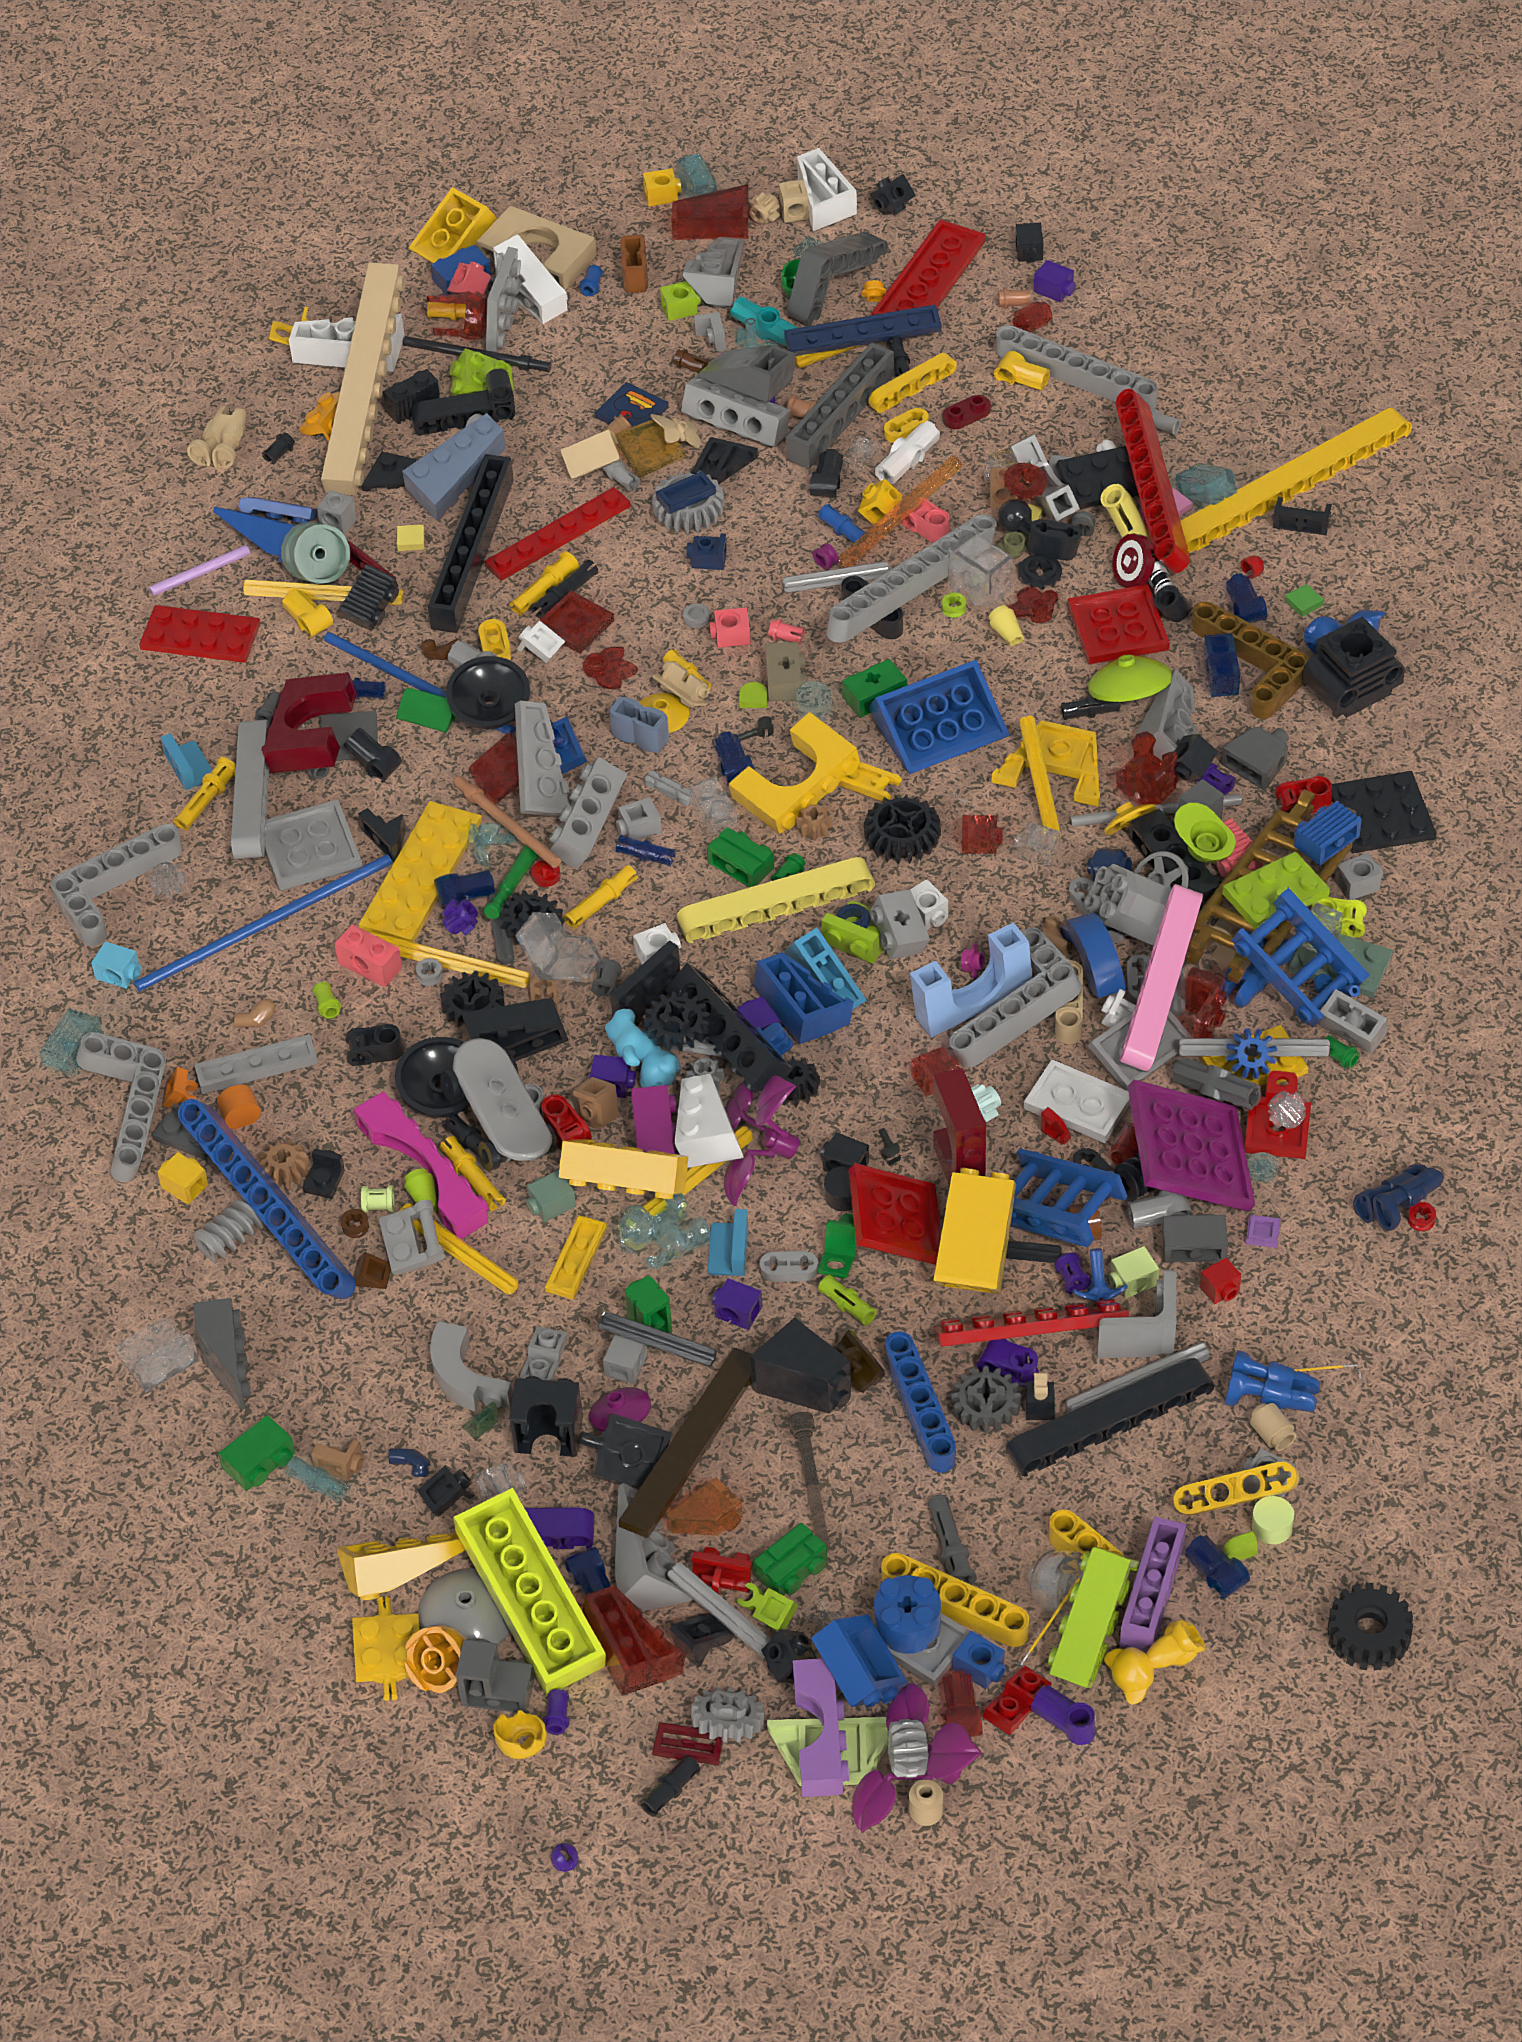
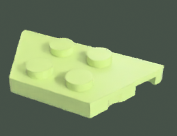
M886 1717L844 1718L843 1721H838L839 1730L846 1731L847 1751H841V1761L848 1760L849 1781H843V1785H858L866 1774L877 1768L888 1746ZM819 1719L767 1720V1728L771 1738L799 1786H802L799 1750L806 1748L817 1740L823 1730L822 1723Z

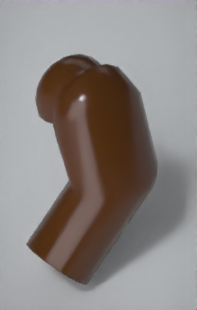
M456 638L443 646H436L434 640L427 639L421 644L422 654L428 659L447 660L452 645L459 639Z

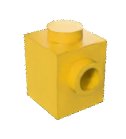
M179 1152L170 1160H166L157 1171L161 1188L187 1205L208 1186L205 1169L194 1158H187Z

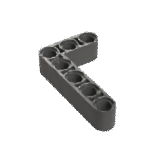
M863 231L807 248L799 262L787 315L807 326H812L810 324L815 319L818 320L820 318L830 278L877 263V259L881 255L886 254L888 242Z

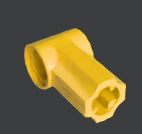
M1008 351L994 370V377L999 382L1002 380L1010 383L1009 385L1017 382L1043 390L1050 378V369L1028 363L1020 353Z
M292 589L286 593L285 598L282 600L283 608L297 621L300 630H305L310 635L308 638L333 625L332 616L323 604L316 605L301 590Z

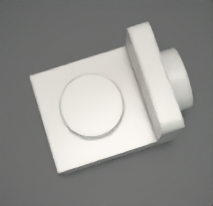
M539 620L533 628L528 625L518 638L521 640V643L517 650L522 652L527 647L547 664L565 641Z

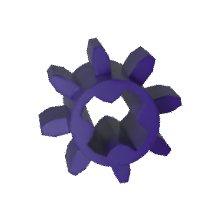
M453 899L445 906V910L442 912L445 916L442 919L443 925L450 933L455 935L461 931L465 936L468 935L478 923L476 919L478 916L477 909L467 900H462L458 903L456 899Z

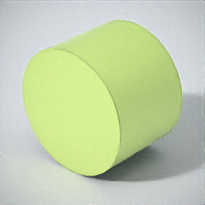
M1269 1496L1259 1500L1254 1506L1252 1517V1531L1256 1538L1266 1544H1280L1291 1536L1294 1522V1510L1291 1504L1277 1496Z

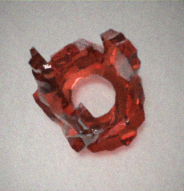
M467 291L460 294L428 295L426 302L466 305L464 328L433 327V334L437 336L451 335L452 337H462L466 340H480L486 337L488 295L478 291L476 293Z
M1149 731L1138 733L1131 740L1134 750L1133 757L1116 773L1117 788L1132 801L1140 805H1157L1164 802L1173 793V790L1176 789L1178 777L1174 774L1175 761L1178 758L1177 752L1165 753L1162 755V760L1153 754L1156 738Z

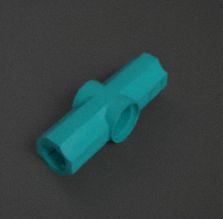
M739 296L730 311V316L755 329L760 339L774 340L785 347L787 346L784 330L798 328L780 318V312L776 308L770 306L761 307L745 297Z

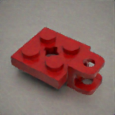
M1276 1070L1270 1072L1267 1080L1266 1097H1261L1258 1105H1255L1248 1113L1245 1153L1306 1159L1311 1102L1296 1101L1298 1078L1294 1072ZM1284 1079L1288 1084L1286 1086L1278 1085L1277 1081ZM1275 1123H1279L1281 1128L1285 1130L1277 1132L1271 1128L1275 1126Z

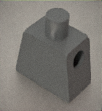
M1253 727L1223 747L1222 765L1265 791L1287 762L1288 745L1286 742L1289 740V736L1281 728H1276L1270 734L1260 727Z

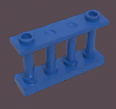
M1288 887L1274 901L1273 905L1276 907L1274 914L1250 935L1241 928L1231 941L1234 943L1236 951L1242 957H1247L1293 1006L1298 1018L1313 1028L1324 1017L1319 1009L1326 1004L1335 989L1340 991L1345 985L1360 986L1370 974ZM1284 920L1289 921L1296 928L1297 933L1269 957L1257 943ZM1304 942H1309L1317 951V955L1293 977L1289 978L1278 965ZM1324 964L1330 965L1337 972L1338 977L1310 1001L1298 987Z
M1019 1148L1016 1153L1023 1169L1014 1179L1016 1189L1010 1226L1088 1247L1094 1240L1088 1223L1089 1219L1107 1196L1125 1200L1127 1194L1120 1175L1112 1171H1104L1044 1155L1037 1151ZM1033 1176L1044 1179L1028 1200L1016 1198ZM1057 1183L1069 1186L1053 1207L1040 1205ZM1082 1189L1094 1192L1079 1213L1066 1212Z

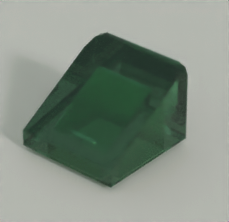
M494 1402L489 1403L461 1427L474 1439L480 1438L498 1422L496 1404Z

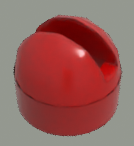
M1256 555L1246 557L1241 560V569L1245 574L1252 570V575L1248 577L1253 579L1263 573L1264 561Z

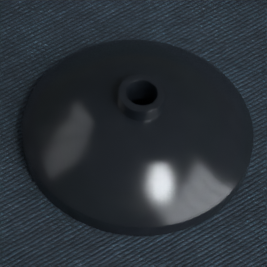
M497 656L477 657L463 663L452 673L446 688L447 703L454 716L466 725L479 729L503 727L516 720L515 703L520 700H530L529 680L525 672L517 664L506 658Z
M432 1037L415 1043L403 1053L395 1069V1084L400 1098L408 1107L426 1116L446 1117L458 1114L471 1106L463 1090L461 1098L450 1101L446 1098L442 1089L436 1088L438 1085H441V1073L453 1069L454 1056L457 1049L464 1043L463 1041L451 1037Z

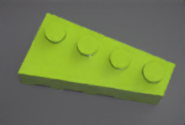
M1094 1546L1091 1552L1087 1551L1085 1553L1080 1570L1084 1571L1081 1583H1075L1069 1601L1073 1603L1070 1615H1064L1059 1627V1634L1062 1635L1059 1647H1053L1048 1659V1666H1051L1050 1675L1086 1688H1092L1108 1649V1643L1104 1642L1105 1637H1111L1119 1620V1612L1115 1611L1117 1604L1122 1605L1124 1600H1127L1131 1589L1128 1576L1130 1571L1137 1573L1140 1561Z

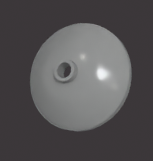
M474 1568L459 1569L441 1576L427 1588L421 1598L418 1609L421 1629L428 1626L447 1625L457 1629L467 1640L485 1639L491 1643H497V1645L510 1633L485 1584ZM465 1599L471 1600L468 1603H461V1601Z

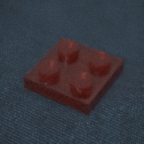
M570 591L540 621L565 641L563 645L581 653L614 622V613Z

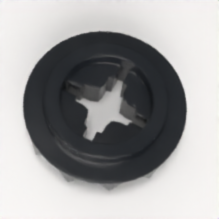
M1042 554L1031 555L1025 558L1019 565L1018 577H1021L1023 584H1030L1031 589L1035 586H1040L1044 590L1046 585L1054 587L1055 582L1061 580L1062 566L1052 556ZM1038 566H1040V569L1044 573L1043 576L1038 575Z

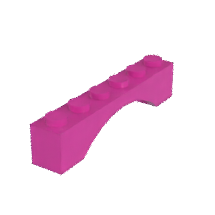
M383 1091L353 1109L357 1127L372 1144L389 1147L406 1154L433 1175V1180L439 1192L438 1209L440 1221L447 1230L463 1239L488 1223L487 1211H489V1208L481 1195L476 1196L471 1191V1186L463 1175L459 1177L456 1174L451 1161L446 1156H440L431 1138H425L420 1133L419 1126L413 1118L408 1119L404 1115L403 1109L396 1099L391 1100Z

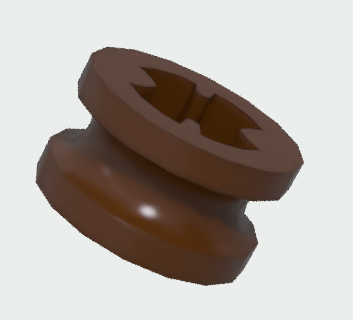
M360 1209L346 1211L341 1217L343 1233L350 1238L364 1236L369 1229L367 1214ZM352 1220L354 1222L360 1221V1226L357 1227L354 1224L350 1226L349 1222Z

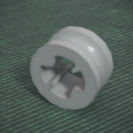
M427 958L417 964L416 974L419 983L425 986H433L441 981L443 972L439 961ZM430 969V972H432L434 969V974L429 975L426 973L425 975L424 971Z

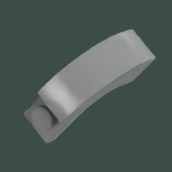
M1031 434L1008 446L1019 468L1017 471L1025 487L1036 503L1043 507V512L1049 519L1058 521L1080 509L1070 486L1063 484L1050 468L1035 434Z
M437 1321L431 1338L430 1352L436 1381L445 1395L458 1405L476 1411L480 1401L491 1408H500V1406L510 1408L513 1397L512 1382L476 1374L464 1365L463 1360L470 1345L468 1327Z

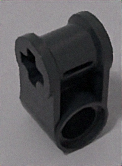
M383 1024L366 1028H353L346 1033V1042L349 1045L347 1062L351 1066L393 1061L400 1058L404 1053L401 1034L396 1025Z

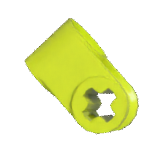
M1326 897L1312 904L1311 912L1329 931L1357 938L1364 935L1365 925L1363 924V917L1367 913V906L1363 902Z

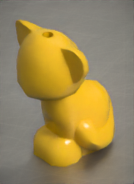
M1176 1620L1166 1627L1164 1636L1157 1639L1147 1653L1134 1647H1128L1124 1650L1114 1649L1104 1656V1662L1112 1670V1678L1115 1684L1124 1691L1127 1702L1134 1705L1140 1703L1145 1698L1147 1689L1154 1681L1155 1668H1164L1170 1665L1184 1666L1191 1662L1198 1653L1206 1650V1645L1192 1623L1186 1620Z

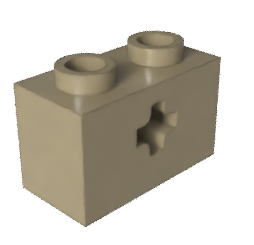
M799 643L765 644L769 701L802 700V690H807L806 673H801V670L806 669L805 653H799Z

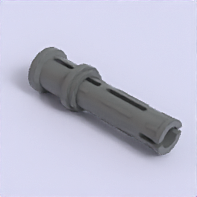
M945 1495L933 1496L929 1499L928 1506L931 1510L943 1549L940 1555L941 1563L946 1565L950 1576L972 1585L975 1583L977 1576L969 1565V1550L961 1544L949 1505V1499Z

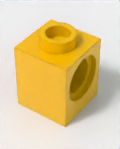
M672 168L643 173L644 192L648 206L678 202V193H682L680 178H675Z

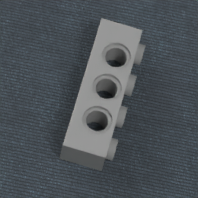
M697 375L686 383L681 412L690 415L692 419L712 423L716 428L736 432L740 437H749L760 441V444L764 446L775 447L786 436L791 410L771 402L757 401L754 397L734 392L720 384L710 383L708 380Z
M600 757L592 765L587 763L579 775L582 782L580 785L576 784L569 796V799L572 800L571 805L567 804L559 816V819L562 821L561 825H557L549 837V840L552 842L549 850L557 855L562 862L574 868H579L588 858L627 776V773Z

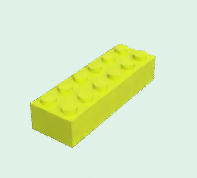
M511 1488L454 1516L456 1534L527 1663L533 1665L534 1675L546 1697L549 1691L563 1689L604 1668L606 1653L514 1489Z

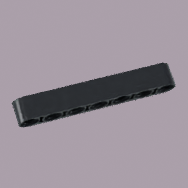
M1191 1358L1014 1437L1007 1444L1006 1451L1021 1475L1027 1477L1028 1472L1047 1468L1057 1463L1055 1461L1064 1456L1069 1458L1084 1451L1086 1446L1093 1443L1098 1445L1113 1438L1112 1435L1117 1432H1127L1140 1426V1422L1150 1418L1153 1420L1169 1413L1168 1410L1177 1405L1180 1408L1197 1400L1195 1397L1204 1393L1209 1395L1214 1390L1215 1384L1200 1361L1196 1358Z

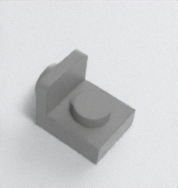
M715 312L695 316L696 336L707 335L709 344L714 343L716 351L726 350L725 332L720 313Z

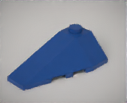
M214 507L213 512L267 553L279 556L278 561L283 562L281 559V546L284 537L296 525L236 510Z

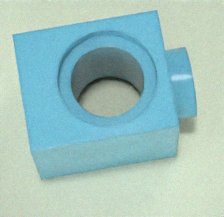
M104 942L91 962L95 979L126 989L132 980L136 981L141 972V965L135 950L109 942Z

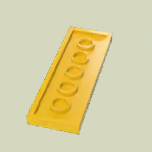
M429 801L358 924L359 928L367 932L372 931L414 942L480 826L482 815Z

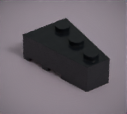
M552 997L461 1013L471 1039L483 1038L491 1040L500 1045L507 1054H511L515 1061L569 1041Z

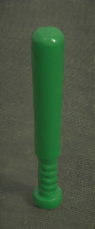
M527 845L523 846L508 874L499 886V892L493 901L484 907V913L488 918L497 919L500 917L501 908L505 900L513 894L538 857Z

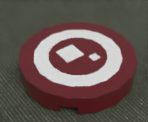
M1132 533L1125 535L1118 542L1112 558V569L1119 585L1129 588L1144 585L1149 580L1154 569L1155 557H1152L1151 550L1154 549L1148 537Z

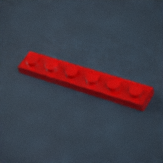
M612 487L484 561L485 567L500 581H503L631 507L630 500L615 487Z

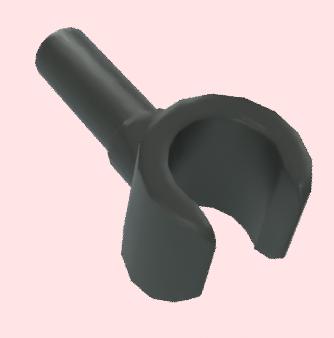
M763 716L759 718L758 727L735 735L736 740L741 741L758 735L759 737H765V729H768V737L773 735L774 729L771 717Z
M885 1128L880 1129L879 1134L886 1147L880 1153L881 1157L886 1160L898 1154L900 1146L898 1143L891 1141ZM901 1155L886 1163L889 1166L901 1160Z

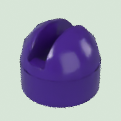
M562 1842L553 1848L551 1862H553V1867L558 1871H570L578 1864V1852L570 1843ZM564 1850L571 1860L567 1862L560 1851Z

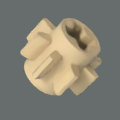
M761 192L749 201L750 205L753 206L749 210L750 216L759 224H767L769 221L774 222L780 216L776 211L780 207L779 201L772 194L765 195L764 192Z

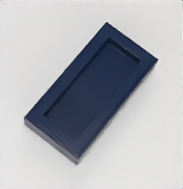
M701 471L656 491V499L669 514H672L716 494V486Z

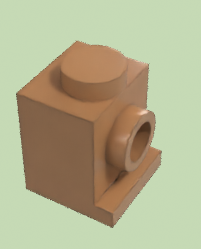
M591 1077L573 1090V1096L578 1097L580 1116L584 1120L589 1121L590 1127L603 1128L619 1116L615 1084Z

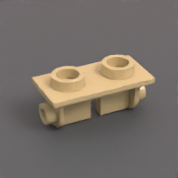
M675 661L664 663L662 675H653V678L661 683L660 687L663 690L678 695L681 698L680 702L691 708L708 705L703 700L709 694L707 684L693 674H689L687 680L684 681L689 671Z

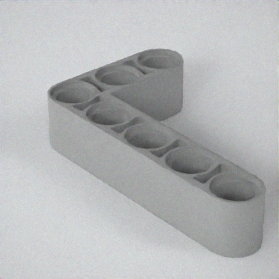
M172 824L160 825L68 869L52 879L51 888L55 903L85 945H100L107 937L102 914L91 899L180 856L183 848L178 828Z
M1032 927L1022 931L1029 941L1031 967L1038 975L951 1035L949 1044L961 1065L970 1068L980 1064L1080 993L1082 985L1072 964L1040 929Z
M86 1033L80 1041L76 1061L78 1065L90 1072L132 1082L110 1167V1173L114 1179L120 1182H128L136 1177L140 1167L166 1064V1057L161 1050L101 1033Z

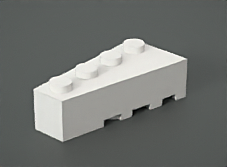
M402 313L395 315L397 323L396 332L391 334L390 338L392 341V351L386 357L387 371L394 372L402 347L403 337L405 336ZM353 317L343 318V320L337 323H330L329 319L295 322L289 338L292 362L346 368L356 321H353Z

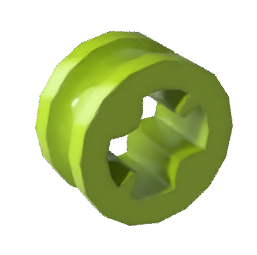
M956 592L946 594L942 599V612L951 618L962 616L966 612V598ZM954 603H957L959 606L950 607L949 604L954 605Z

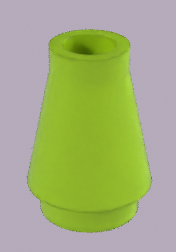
M424 1168L408 1173L404 1178L406 1182L404 1188L414 1202L430 1200L432 1201L434 1212H437L439 1209L433 1175Z

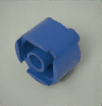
M904 1575L888 1578L881 1583L874 1599L875 1627L884 1642L893 1651L903 1654L921 1652L928 1648V1644L934 1639L936 1640L940 1634L941 1600L933 1586V1582L926 1577Z

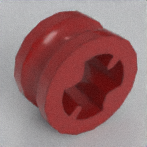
M1419 1202L1415 1206H1411L1408 1211V1224L1417 1231L1430 1230L1435 1224V1208L1426 1202ZM1417 1213H1419L1422 1216L1427 1214V1220L1423 1218L1417 1219Z

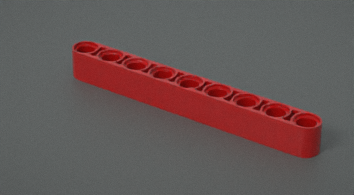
M1128 388L1119 393L1115 405L1153 545V551L1156 558L1171 572L1180 573L1189 565L1190 555L1152 413L1148 403L1133 389Z

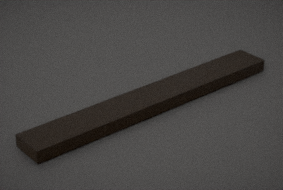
M735 1347L733 1348L620 1517V1528L645 1538L650 1537L752 1382L750 1362L752 1354Z

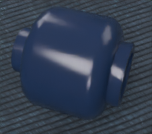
M1100 848L1095 851L1093 857L1089 858L1087 872L1095 881L1096 873L1102 866L1109 867L1112 864H1116L1132 871V860L1121 849Z

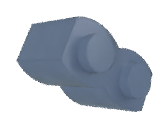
M619 697L609 709L611 734L617 739L636 743L643 750L659 753L668 742V717L662 711L652 707H643L639 702L626 697Z

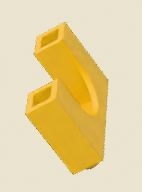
M810 712L790 729L794 747L816 763L815 770L808 779L793 786H778L769 782L748 766L729 783L732 798L779 835L786 829L789 830L797 823L796 818L801 817V809L817 805L825 795L836 789L844 777L853 774L857 770L858 765L861 764L857 748Z

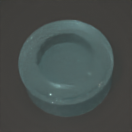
M1265 1152L1252 1155L1248 1160L1250 1178L1257 1182L1273 1180L1278 1173L1277 1159Z

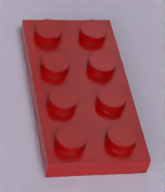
M155 605L139 643L140 650L246 663L261 624L260 618Z

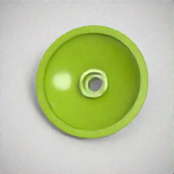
M1124 655L1109 662L1092 676L1088 683L1089 693L1096 699L1108 702H1124L1145 698L1165 689L1172 681V672L1161 661L1144 656Z

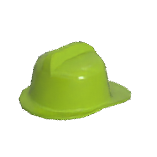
M1187 803L1176 812L1174 818L1175 829L1188 845V850L1193 858L1200 862H1213L1216 864L1220 860L1229 857L1234 851L1236 845L1234 834L1209 807L1200 803Z

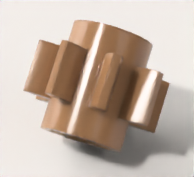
M817 805L801 809V817L796 818L797 829H801V836H808L813 838L814 841L821 836L827 837L828 828H832V817L828 816L827 808L823 809Z

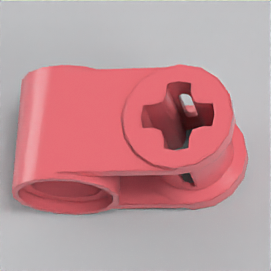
M919 498L915 506L900 513V519L904 526L913 532H917L930 542L934 543L950 532L949 514L926 498Z

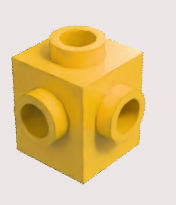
M886 479L876 484L871 483L862 493L863 499L858 512L874 526H881L895 518L898 514L903 495Z

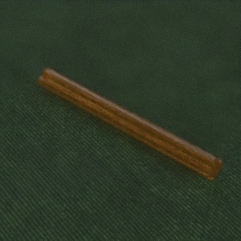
M954 455L950 456L839 556V565L843 568L852 567L955 475L963 466L961 461Z

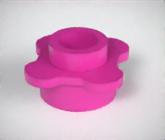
M977 943L972 944V949H964L961 956L962 970L970 972L974 979L977 978L979 970H983L985 966V955L983 952H979V945Z

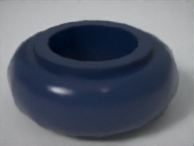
M847 904L836 912L835 916L846 920L849 917H857L860 920L852 923L866 929L870 926L871 917L869 911L864 906Z

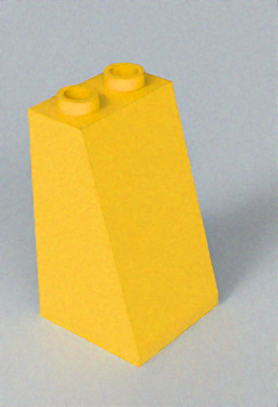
M961 1168L960 1173L952 1172L934 1281L938 1286L1000 1294L1016 1183L1014 1180H1009L1010 1175L992 1172L991 1177L978 1176V1170Z

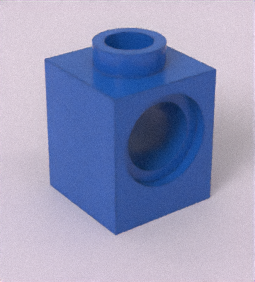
M970 1631L953 1654V1670L982 1688L987 1689L992 1681L995 1683L999 1682L1005 1673V1650L975 1632ZM979 1660H983V1661H986V1662H988V1663H986V1664H984V1665H979V1664H976L975 1662H976V1661H979Z

